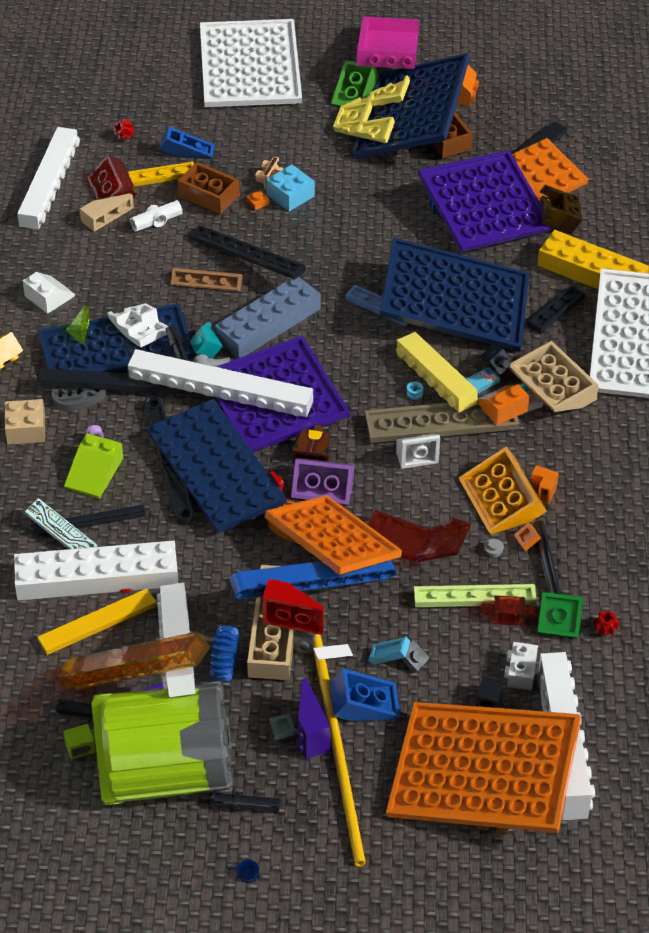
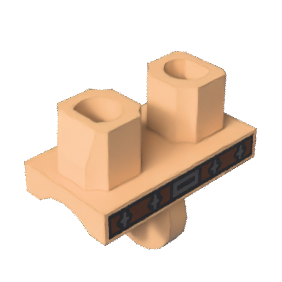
M273 157L272 161L264 160L261 166L262 171L258 170L256 172V182L263 183L265 189H267L266 179L283 170L282 167L279 168L277 165L279 157Z

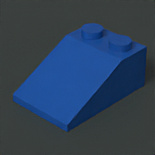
M344 668L330 681L335 717L350 721L394 720L401 717L396 683Z

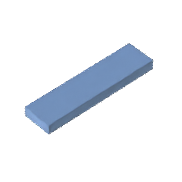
M354 285L345 295V300L374 313H380L381 296L357 285ZM390 319V320H392V321H394V322H397V323H399V324H401V325H403V326H407V325L409 324V323H405V322H401V321H397V320Z

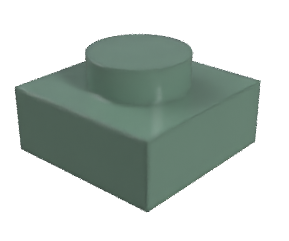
M290 714L269 718V725L275 740L295 735V728Z

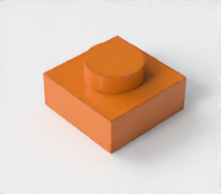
M261 190L246 196V201L255 211L270 204V199Z
M529 522L514 534L522 548L526 551L541 539L533 525Z

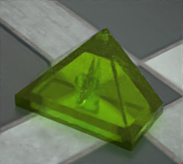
M88 305L81 309L66 329L81 344H85L89 325Z

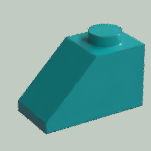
M210 322L204 324L190 340L195 353L206 355L208 358H213L223 347Z

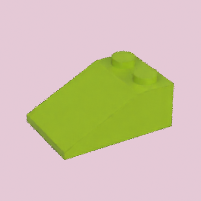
M87 433L78 447L64 489L100 499L123 460L122 443Z

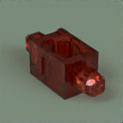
M495 595L493 604L482 603L480 605V614L493 615V624L523 626L524 617L536 618L538 608L531 605L525 606V597Z

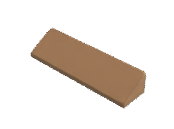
M172 268L170 285L240 292L243 276L242 274Z

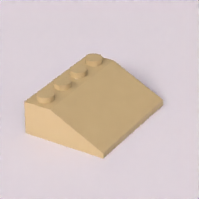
M552 341L517 359L508 367L554 412L583 408L597 400L598 384Z

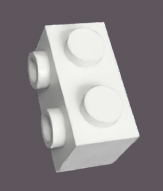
M513 642L512 650L508 649L506 662H510V666L505 667L504 678L508 679L507 687L532 691L538 645Z

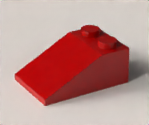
M268 579L262 597L263 623L323 635L324 606L290 583Z

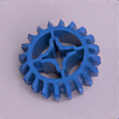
M225 625L219 626L216 630L210 662L212 679L225 682L231 681L234 676L240 639L237 628Z

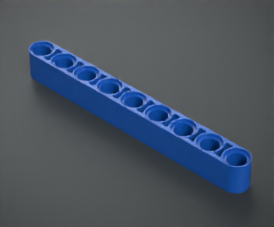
M392 560L339 575L322 561L237 572L229 578L236 598L247 599L263 596L268 579L281 580L290 583L300 591L386 580L393 577L397 571Z

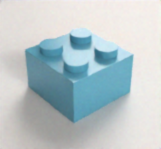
M293 165L266 179L267 195L288 211L314 197L315 181Z

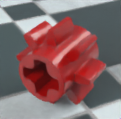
M123 119V121L118 120L114 125L115 135L121 140H125V138L130 139L134 134V125L126 119Z
M610 611L599 612L598 617L594 618L593 625L596 626L595 631L603 636L614 635L615 629H619L620 622L617 621L618 616Z

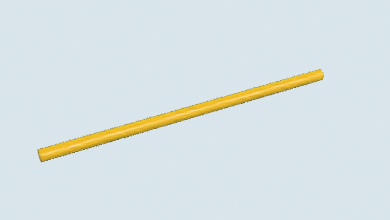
M316 635L314 648L323 647L321 635ZM314 651L326 718L331 727L330 739L355 866H363L366 864L338 720L333 713L326 659L318 660Z

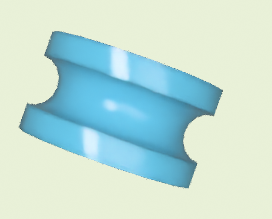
M410 382L407 385L408 398L412 400L422 398L423 385L419 382Z

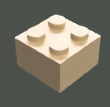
M43 399L5 402L7 445L45 442Z

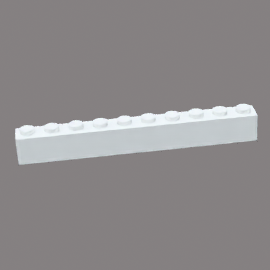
M135 349L128 364L129 378L147 381L188 392H196L206 396L285 412L295 416L307 417L313 403L312 388Z
M184 583L160 586V593L157 594L164 690L168 689L169 697L196 694Z

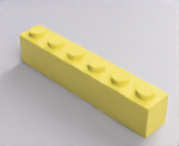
M416 332L397 340V355L410 368H413L419 377H422L430 387H433L439 396L443 397L451 407L461 412L478 404L477 389Z

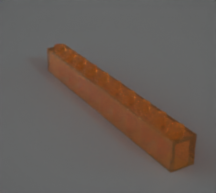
M197 631L68 659L55 678L67 691H73L198 666L210 646Z

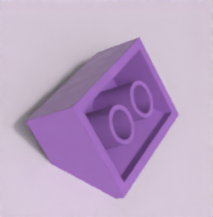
M301 458L295 459L291 498L309 500L328 495L337 503L349 505L355 465Z

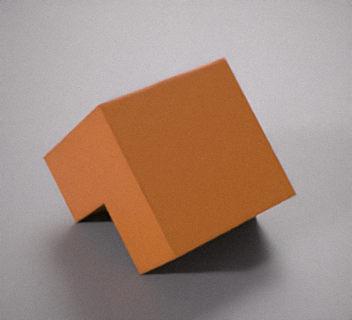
M536 465L532 472L531 485L538 492L541 502L549 505L557 489L559 473Z

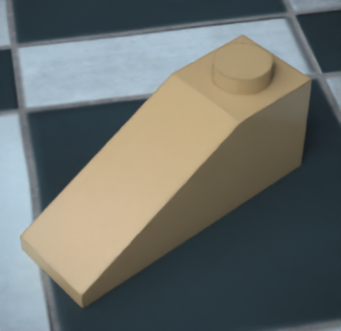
M125 194L90 202L80 208L81 222L95 232L133 209V195Z

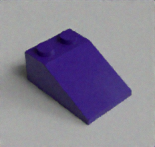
M307 678L302 679L298 728H296L298 736L296 744L299 752H303L306 759L330 751L331 727Z

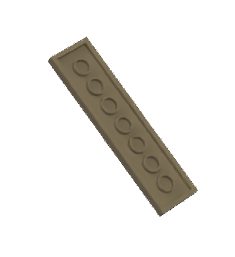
M449 403L365 410L370 443L397 441V439L437 434L441 437L519 429L518 417L496 426L478 404L461 412L451 407Z

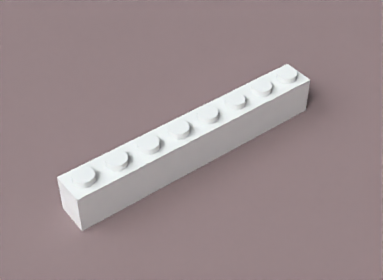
M57 127L18 211L19 227L39 230L41 224L45 222L46 213L50 211L51 202L54 201L56 191L60 188L61 179L65 177V170L69 168L70 159L74 157L75 148L79 146L80 138L77 137L76 129Z

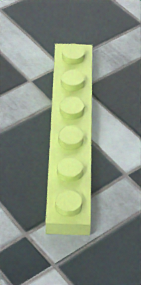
M535 584L414 586L415 607L536 605L537 601Z

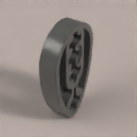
M54 386L52 389L53 404L63 411L84 409L97 404L106 397V389Z

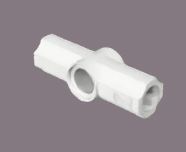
M178 200L161 207L151 205L145 213L130 218L132 229L136 232L152 225L161 227L168 219L183 214L182 208Z

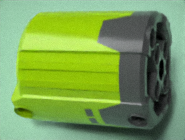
M221 681L195 684L196 694L169 697L168 689L164 690V688L93 695L91 703L101 799L104 801V805L233 790L234 778L233 773H231L230 751H232L229 718L226 715L223 698L224 687L221 685Z

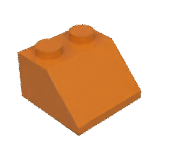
M469 65L457 101L458 105L470 106L472 100H475L476 90H478L479 80H476L477 73Z
M519 384L502 387L478 398L479 407L496 426L528 412L529 395Z

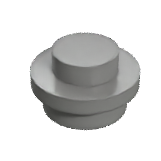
M489 539L484 544V550L488 556L498 557L503 552L504 545L498 539Z

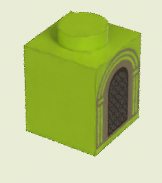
M88 724L63 731L65 745L71 760L96 752L95 732L90 731Z

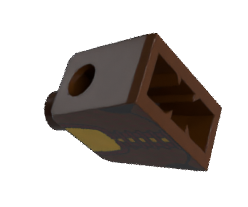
M314 425L312 430H302L293 447V463H295L297 458L329 462V433L323 432L322 426Z

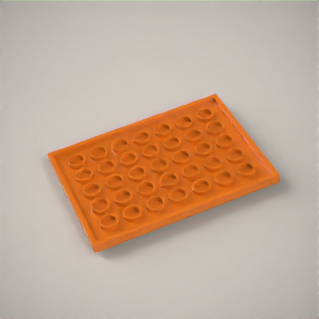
M414 702L386 810L387 817L559 833L581 723L580 714Z

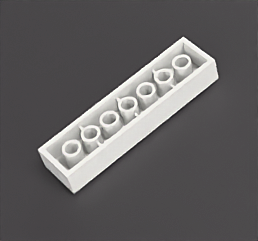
M175 541L14 554L17 600L120 592L121 589L127 588L132 589V591L144 590L146 588L156 589L163 585L178 583Z
M566 652L541 653L537 680L544 712L580 714L576 710V707H578V697L573 694L575 681L574 677H570L572 666L571 661L567 660ZM580 728L562 820L588 819L589 810L593 809L592 798H595L594 785H590L589 779L592 777L591 767L586 764V761H588L587 748H583L585 735L584 730H580Z

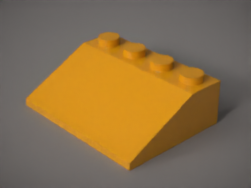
M507 446L459 477L460 482L490 534L532 522L547 512L515 456Z

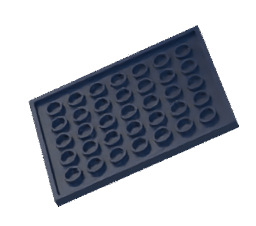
M468 53L417 64L415 69L399 68L379 73L374 90L385 87L389 83L396 84L403 81L407 75L410 82L403 101L373 106L367 121L393 117L395 123L388 142L383 143L358 137L352 153L354 159L445 141L470 57Z
M393 237L379 316L520 352L529 273Z

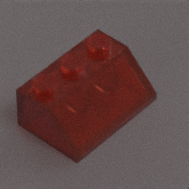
M109 154L87 177L97 200L125 194H132L134 199L138 194L124 163Z

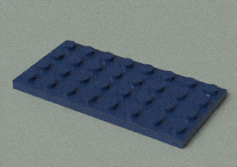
M180 304L155 307L159 322L167 326H176L179 337L183 340V348L187 358H195L196 353L190 343L191 336ZM109 317L38 330L45 361L49 369L113 373L129 371L128 364L135 349L175 358L173 350L169 347L167 335L143 347H139L123 335Z
M214 399L146 427L151 439L218 534L264 514L267 510L287 503L285 495Z

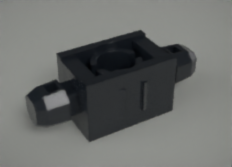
M495 345L489 347L479 356L485 365L497 374H502L513 362L503 348Z

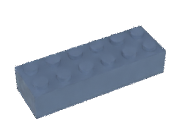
M300 277L295 280L291 278L216 324L215 333L222 346L237 359L244 357L320 310L321 294Z

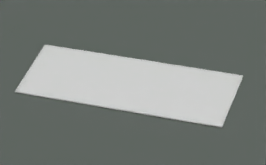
M348 644L313 648L318 660L353 656Z

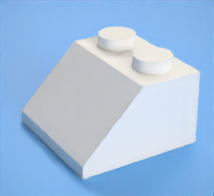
M35 272L23 280L25 297L47 314L75 296L63 284L46 274Z
M430 434L397 439L396 453L401 469L437 464L439 462L440 435Z

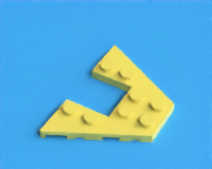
M408 75L405 76L403 81L396 84L389 83L385 87L370 92V96L362 100L359 97L350 103L342 105L333 125L335 132L387 143L395 123L393 117L367 120L373 106L403 101L410 82Z

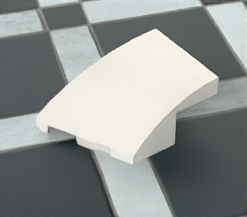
M146 303L124 308V312L114 314L110 311L107 313L109 319L118 330L139 347H143L167 335L165 328L168 326L159 322L156 308Z

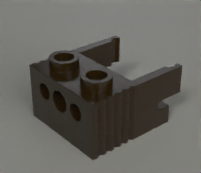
M545 184L540 191L545 196L542 195L539 199L542 223L572 234L582 222L579 197Z

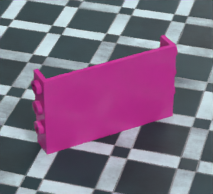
M363 17L357 48L356 66L415 69L419 20Z

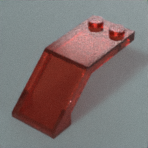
M375 510L368 526L402 550V558L417 563L458 555L469 532L471 523L453 517L450 524L424 528Z

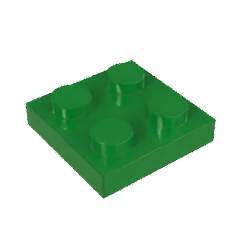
M542 592L537 633L578 638L583 597Z

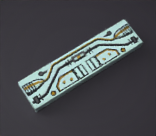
M39 498L25 511V515L68 549L97 547V544Z

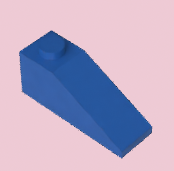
M169 126L161 138L159 150L173 156L212 159L215 144Z

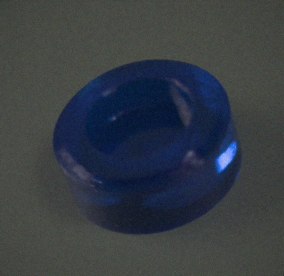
M253 860L242 861L237 867L238 878L244 883L255 882L260 875L259 865Z

